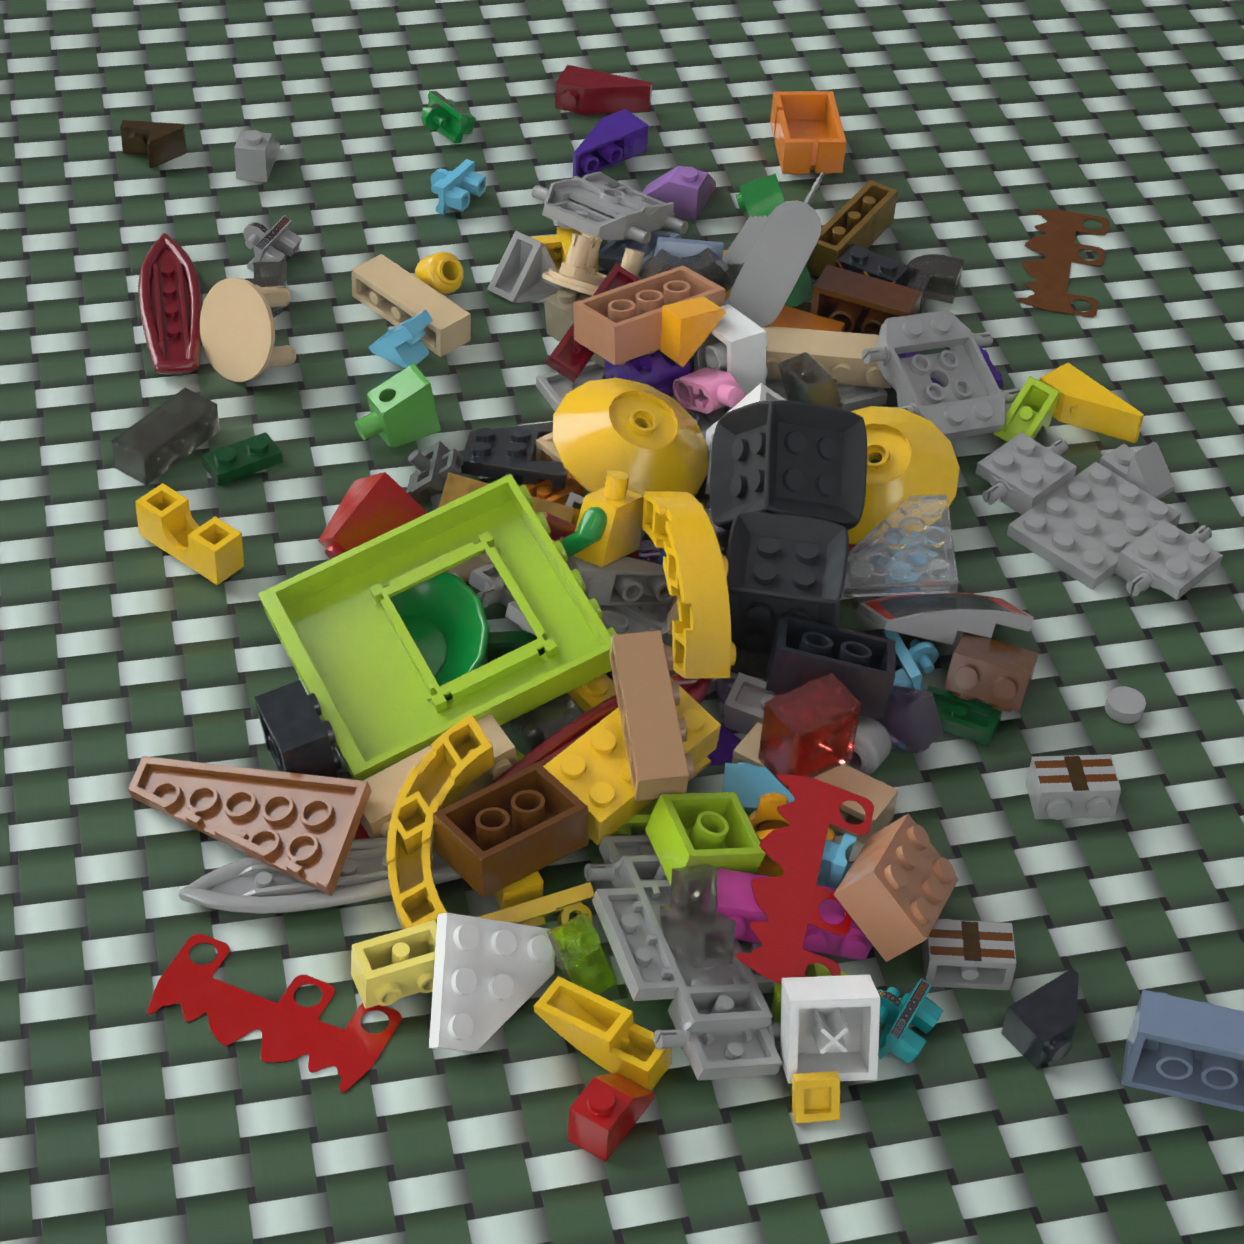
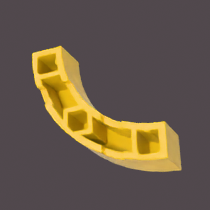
M644 491L642 530L649 535L656 548H664L667 557H663V569L668 592L671 596H677L679 620H672V670L685 679L730 678L731 666L736 661V647L731 642V615L726 579L728 575V560L726 556L721 554L711 521L702 503L689 492Z
M472 714L454 724L432 743L431 750L422 758L417 767L414 765L408 774L392 811L387 836L386 858L391 894L402 930L433 920L437 923L438 914L447 913L439 899L433 882V857L435 850L433 813L453 804L474 780L495 766L493 746Z

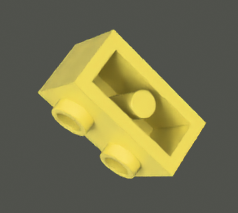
M435 920L352 944L351 976L365 1009L377 1005H391L400 998L420 992H433L437 923Z

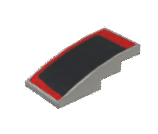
M923 592L893 595L859 603L857 611L885 630L951 645L954 643L957 631L992 638L996 624L1030 631L1034 619L1033 616L1004 599L956 592Z

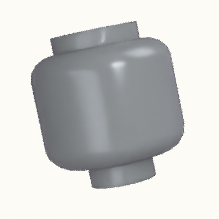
M859 717L850 721L835 738L833 753L837 761L869 775L875 772L890 754L892 742L886 728L878 721L869 717Z

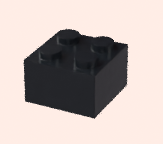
M298 680L254 697L266 748L277 771L338 778L336 771L341 770L342 765L334 746L331 747L332 744L336 743V737L328 720L322 722L319 718L322 715V711L314 693L307 694L301 681Z

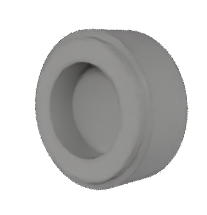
M1126 686L1116 687L1110 690L1107 695L1105 711L1109 717L1117 722L1135 723L1143 716L1146 700L1134 688Z

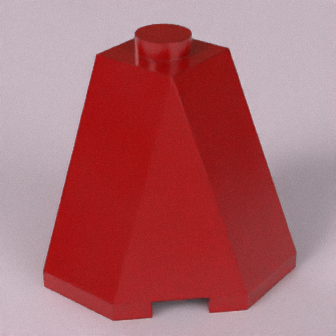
M382 472L354 481L318 542L326 548V555L332 559L428 512L386 472Z

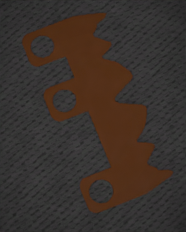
M1031 210L1047 220L1046 223L1034 227L1046 234L1033 237L1024 246L1044 255L1046 258L1021 262L1025 271L1038 281L1025 283V286L1035 292L1034 295L1015 300L1048 311L1084 317L1096 316L1098 301L1092 297L1068 294L1067 287L1071 262L1092 266H1101L1104 263L1105 251L1102 248L1074 243L1076 232L1106 235L1108 233L1109 220L1105 217L1063 210ZM1087 219H1095L1100 221L1103 227L1100 230H1089L1083 226V222ZM1083 249H1090L1095 251L1099 257L1094 261H1086L1080 258L1078 253ZM1074 300H1085L1091 304L1092 308L1087 312H1079L1071 307V302Z

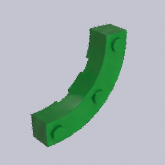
M776 173L740 185L741 193L735 194L741 213L747 211L749 217H759V215L768 217L776 206L785 202ZM806 265L785 306L794 307L812 300L814 287Z

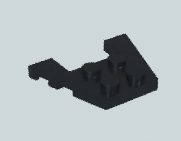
M553 422L497 429L481 428L472 431L469 434L462 454L464 460L461 466V473L496 479L505 477V473L523 476V483L537 484V478L552 480V487L565 488L568 479V471L564 468L562 462L535 461L536 440L553 432Z

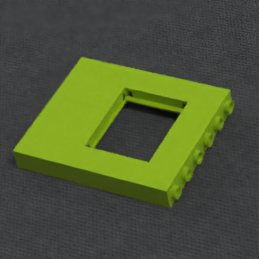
M511 474L258 593L265 613L307 693H314L322 711L320 716L322 721L328 720L336 737V743L334 744L353 780L363 781L432 745L450 727L470 714L473 715L476 721L488 714H492L497 723L502 725L612 671L609 653L611 636L617 635L613 627L606 629L601 621L604 619V615L598 602L594 597L588 600L584 593L586 586L577 569H569L566 564L568 557L559 540L555 542L551 540L548 535L551 533L545 516L542 512L535 514L531 507L534 505L533 499L524 484L518 486ZM486 552L537 639L439 686L390 598ZM544 648L545 653L539 656L538 650ZM451 693L452 699L446 701L444 696Z

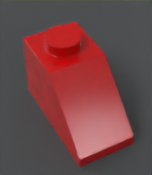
M617 1072L595 1076L569 1108L568 1141L606 1162L655 1099V1093Z

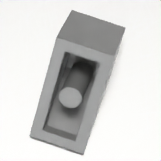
M257 130L240 131L234 147L237 180L268 182L280 149V143L273 134L262 133Z

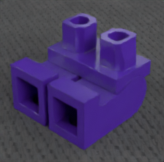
M660 350L651 355L646 354L629 360L624 365H614L604 359L605 377L607 379L621 378L648 384L668 396L674 395V380L689 374L691 371L689 361L684 367H681Z

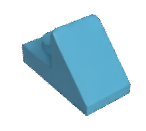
M425 309L387 331L368 348L373 354L403 368L412 364L417 365L429 355V350L421 341V338L426 335L423 329L434 320Z

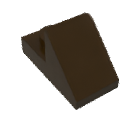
M122 120L120 130L123 153L148 155L150 168L157 167L186 154L185 124Z

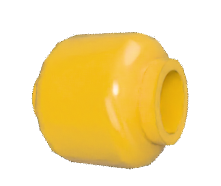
M438 252L422 258L415 269V277L437 292L447 295L455 292L461 286L464 279V270L461 262L455 255L449 252Z

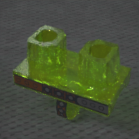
M581 913L569 922L547 931L556 954L555 965L558 969H562L566 980L597 995L616 985L617 980L612 968L608 965L600 944V937L596 928L593 927L588 913Z

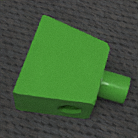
M415 364L406 367L371 390L367 395L371 413L355 421L356 429L363 440L379 434L386 444L393 448L441 431L431 383Z

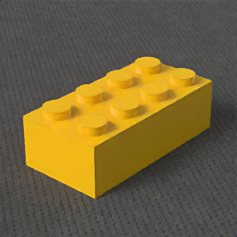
M679 686L680 705L676 706L677 716L684 717L686 721L687 742H683L685 754H692L694 766H696L716 749L721 724ZM616 708L543 766L588 806V837L597 846L601 843L603 836L613 834L654 800L635 801L619 708Z

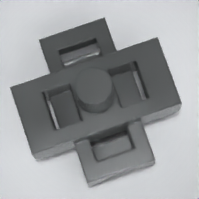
M438 441L422 452L414 450L409 455L408 461L416 467V472L410 475L407 493L416 502H424L444 489L448 472L461 475L459 467L463 465V456L455 448L450 451L441 441Z

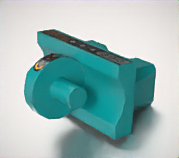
M921 978L916 983L912 992L906 993L901 1000L898 999L900 995L899 990L894 987H889L887 991L877 990L880 996L879 1027L882 1026L883 1022L887 1023L879 1036V1059H882L890 1051L895 1056L910 1063L921 1052L926 1040L908 1027L909 1024L912 1023L927 1034L941 1017L944 1010L926 997L932 985Z

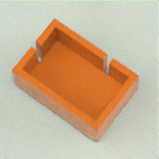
M833 91L773 92L770 124L773 137L775 138L774 142L782 174H809L810 170H815V173L819 174L824 171V175L843 173L847 142Z

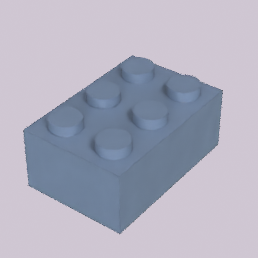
M1142 990L1126 1041L1121 1085L1244 1112V1011L1217 1006L1209 1002H1199L1171 996L1163 992Z

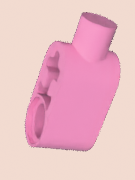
M708 367L698 369L673 382V393L677 402L683 408L709 414L724 406L733 408L745 397L744 391L739 387L732 374Z

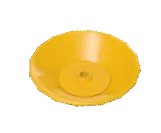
M621 378L588 381L567 393L553 415V443L562 464L591 493L604 487L606 473L610 470L627 473L629 475L627 490L641 494L643 499L644 491L689 492L694 496L698 493L707 476L708 445L696 420L675 399L648 384Z
M869 406L850 411L863 417L867 433V476L863 513L860 522L854 528L847 531L849 544L868 546L891 545L909 540L913 533L920 535L941 520L956 497L960 467L951 441L930 420L903 408ZM875 459L880 460V462L878 463H871L870 461Z

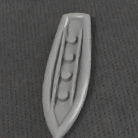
M387 837L353 839L332 896L249 856L224 865L200 877L181 889L179 897L183 901L212 909L266 914L322 909L389 896L392 894L386 858ZM434 850V885L461 878Z

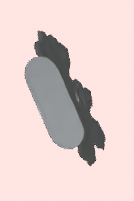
M824 171L816 178L804 202L798 200L785 201L776 206L772 211L731 288L728 304L761 328L773 323L779 316L819 240L821 222L817 212L810 204L822 182L821 179Z

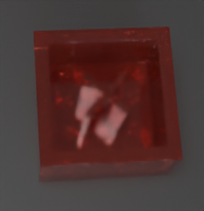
M832 673L820 679L811 680L788 693L773 697L770 701L765 702L758 759L776 778V774L781 773L814 778L851 761L861 703ZM780 781V783H781L786 789H789V787H788L787 785H785L784 783H782V782Z

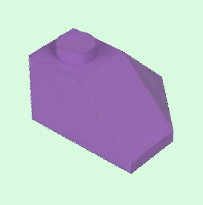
M677 166L649 183L642 193L665 203L674 202L675 216L696 221L716 189V182L707 172L699 171L693 167Z

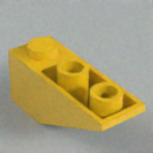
M1067 362L1040 377L1039 381L1060 392L1052 416L1059 422L1133 443L1138 441L1144 414Z

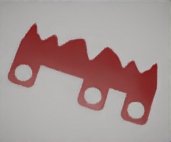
M782 773L776 774L779 781L789 787V791L795 799L790 803L778 806L776 809L790 825L770 832L762 839L759 846L783 869L784 875L760 877L751 880V888L756 903L767 916L768 921L750 923V928L762 946L752 950L751 953L739 952L734 956L768 980L781 985L782 978L805 977L806 968L813 963L824 965L830 971L831 976H840L841 968L837 962L804 950L803 945L808 924L840 936L846 935L849 932L852 918L845 909V917L840 924L832 925L822 919L819 913L820 903L826 899L839 901L834 896L835 892L816 884L829 824L858 835H866L870 831L874 805L865 797L815 778ZM851 800L863 807L865 819L861 824L852 825L842 818L840 807L843 802Z
M194 934L187 940L158 980L147 1009L148 1015L157 1012L163 1006L180 1003L184 1021L186 1022L193 1021L207 1013L211 1032L224 1046L230 1045L248 1033L259 1029L262 1032L260 1057L263 1062H287L308 1054L309 1072L314 1073L331 1066L337 1068L338 1075L342 1077L339 1085L341 1094L352 1087L373 1067L402 1019L401 1014L397 1010L381 1005L365 1009L362 1003L343 1030L318 1020L335 994L334 987L329 983L308 975H299L293 979L279 1002L275 1003L212 978L229 954L230 948L225 942L204 934ZM200 943H209L216 948L217 956L209 964L198 965L189 958L191 948ZM311 984L320 988L322 991L321 1001L311 1007L297 1004L294 1000V993L300 986ZM370 1011H381L388 1016L389 1025L383 1032L376 1034L368 1033L361 1027L360 1022L363 1015Z

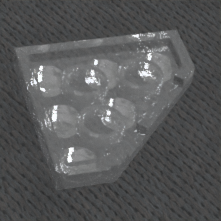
M947 495L910 496L848 552L843 589L844 597L957 593L958 577Z

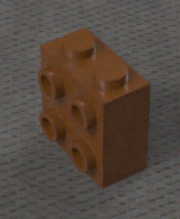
M964 632L953 653L944 689L951 690L952 694L960 699L974 700V698L990 702L989 705L999 711L1010 712L1012 709L1020 711L1031 683L1039 653Z

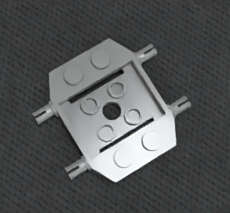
M602 172L587 174L582 178L576 175L572 179L553 182L549 189L535 185L532 190L533 198L545 202L543 216L557 221L556 224L559 227L575 229L582 233L603 238V240L632 239L647 245L651 239L650 232L660 229H671L682 235L688 229V222L674 217V202H662L624 186Z
M949 310L887 318L881 326L876 348L863 349L861 354L865 364L877 362L884 379L896 390L898 407L892 408H903L930 420L949 440L999 432L1005 425V404L1013 403L1020 391L1018 388L1003 391L999 389L979 349L981 346L992 345L993 336H990L991 332L971 333L970 329ZM944 347L950 348V350H944L941 353L916 354L913 357L899 358L898 354ZM931 378L938 380L942 387L937 383H933Z

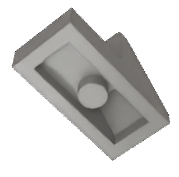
M1155 441L1137 452L1122 444L1100 458L1099 464L1158 500L1175 489V483L1161 450Z

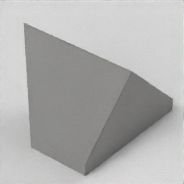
M515 230L487 290L516 304L544 299L566 287L542 278L543 272H548L549 268L557 269L545 244Z

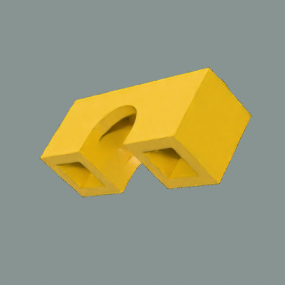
M162 483L135 501L139 535L211 582L219 585L244 567L242 533L217 517H213L199 526L191 515L189 499Z

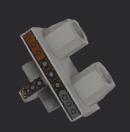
M284 215L271 229L267 224L257 222L247 225L243 233L246 240L245 245L249 249L254 248L255 257L248 263L247 268L256 273L263 266L276 274L282 268L287 257L282 252L292 257L298 251L302 238L289 230L292 223L291 219Z

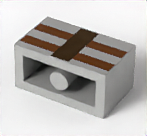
M1111 754L1034 756L1031 759L1026 787L1035 819L1060 820L1067 818L1114 817L1121 794V787Z
M937 919L928 938L921 944L923 977L926 982L932 985L931 987L1010 990L1017 964L1012 923Z

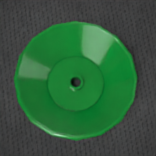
M445 571L390 598L439 686L480 667L485 659L490 628L481 599L461 577ZM451 693L444 696L446 701L452 698Z

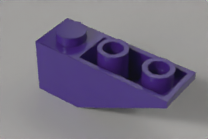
M627 109L603 117L574 151L573 177L577 175L582 178L587 174L598 172L646 152L649 125Z

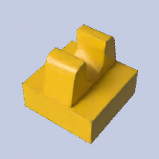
M837 1071L792 1074V1116L795 1123L840 1120V1077Z

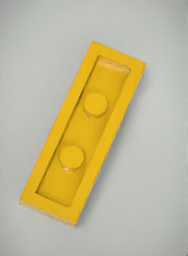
M591 882L485 914L479 916V918L541 927L546 925L545 917L560 912L557 923L559 929L565 933L572 929L569 922L570 913H577L581 918L583 926L592 923V913L582 903L593 898L594 891Z

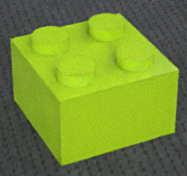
M736 792L660 794L645 828L673 892L701 891L713 867L756 874L766 854L759 846L758 836Z

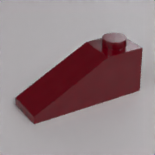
M567 65L556 82L555 108L579 114L616 113L623 109H627L630 112H646L651 109L652 82Z

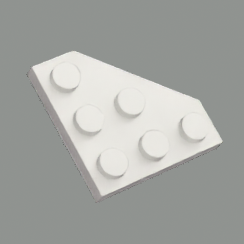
M453 913L438 914L429 1048L464 1053L476 1052L554 974L555 950L548 933H552L556 943V930Z

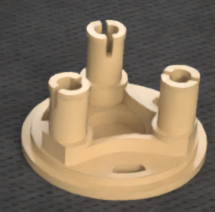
M573 233L566 262L561 263L560 269L549 268L548 272H543L542 278L554 284L593 296L607 277V275L597 272V267H594L603 238L587 233H582V235ZM626 248L621 267L638 277L645 253Z
M227 278L216 283L211 288L201 310L200 336L204 352L210 364L221 376L230 381L244 382L258 377L268 368L287 367L296 361V352L293 346L274 347L275 324L270 307H286L289 305L291 295L287 288H284V286L260 287L242 278Z

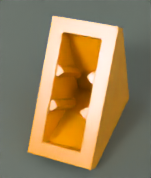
M704 296L662 306L660 351L678 365L684 367L726 312Z

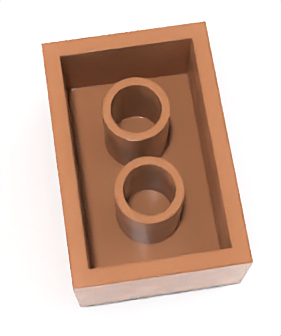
M906 814L868 838L835 891L834 896L885 962L928 938L959 879L955 874L952 864L946 858L941 857L931 844L926 830L921 825L916 824L909 814Z

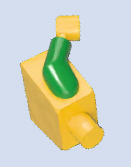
M618 470L607 471L604 487L584 497L575 532L560 541L567 556H575L591 564L604 567L639 550L644 499L641 494L627 490L629 481L627 473Z

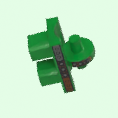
M429 91L428 106L422 109L421 119L423 125L429 130H437L453 143H461L463 134H471L473 132L476 118L458 108L457 103L453 100L446 99L437 91Z

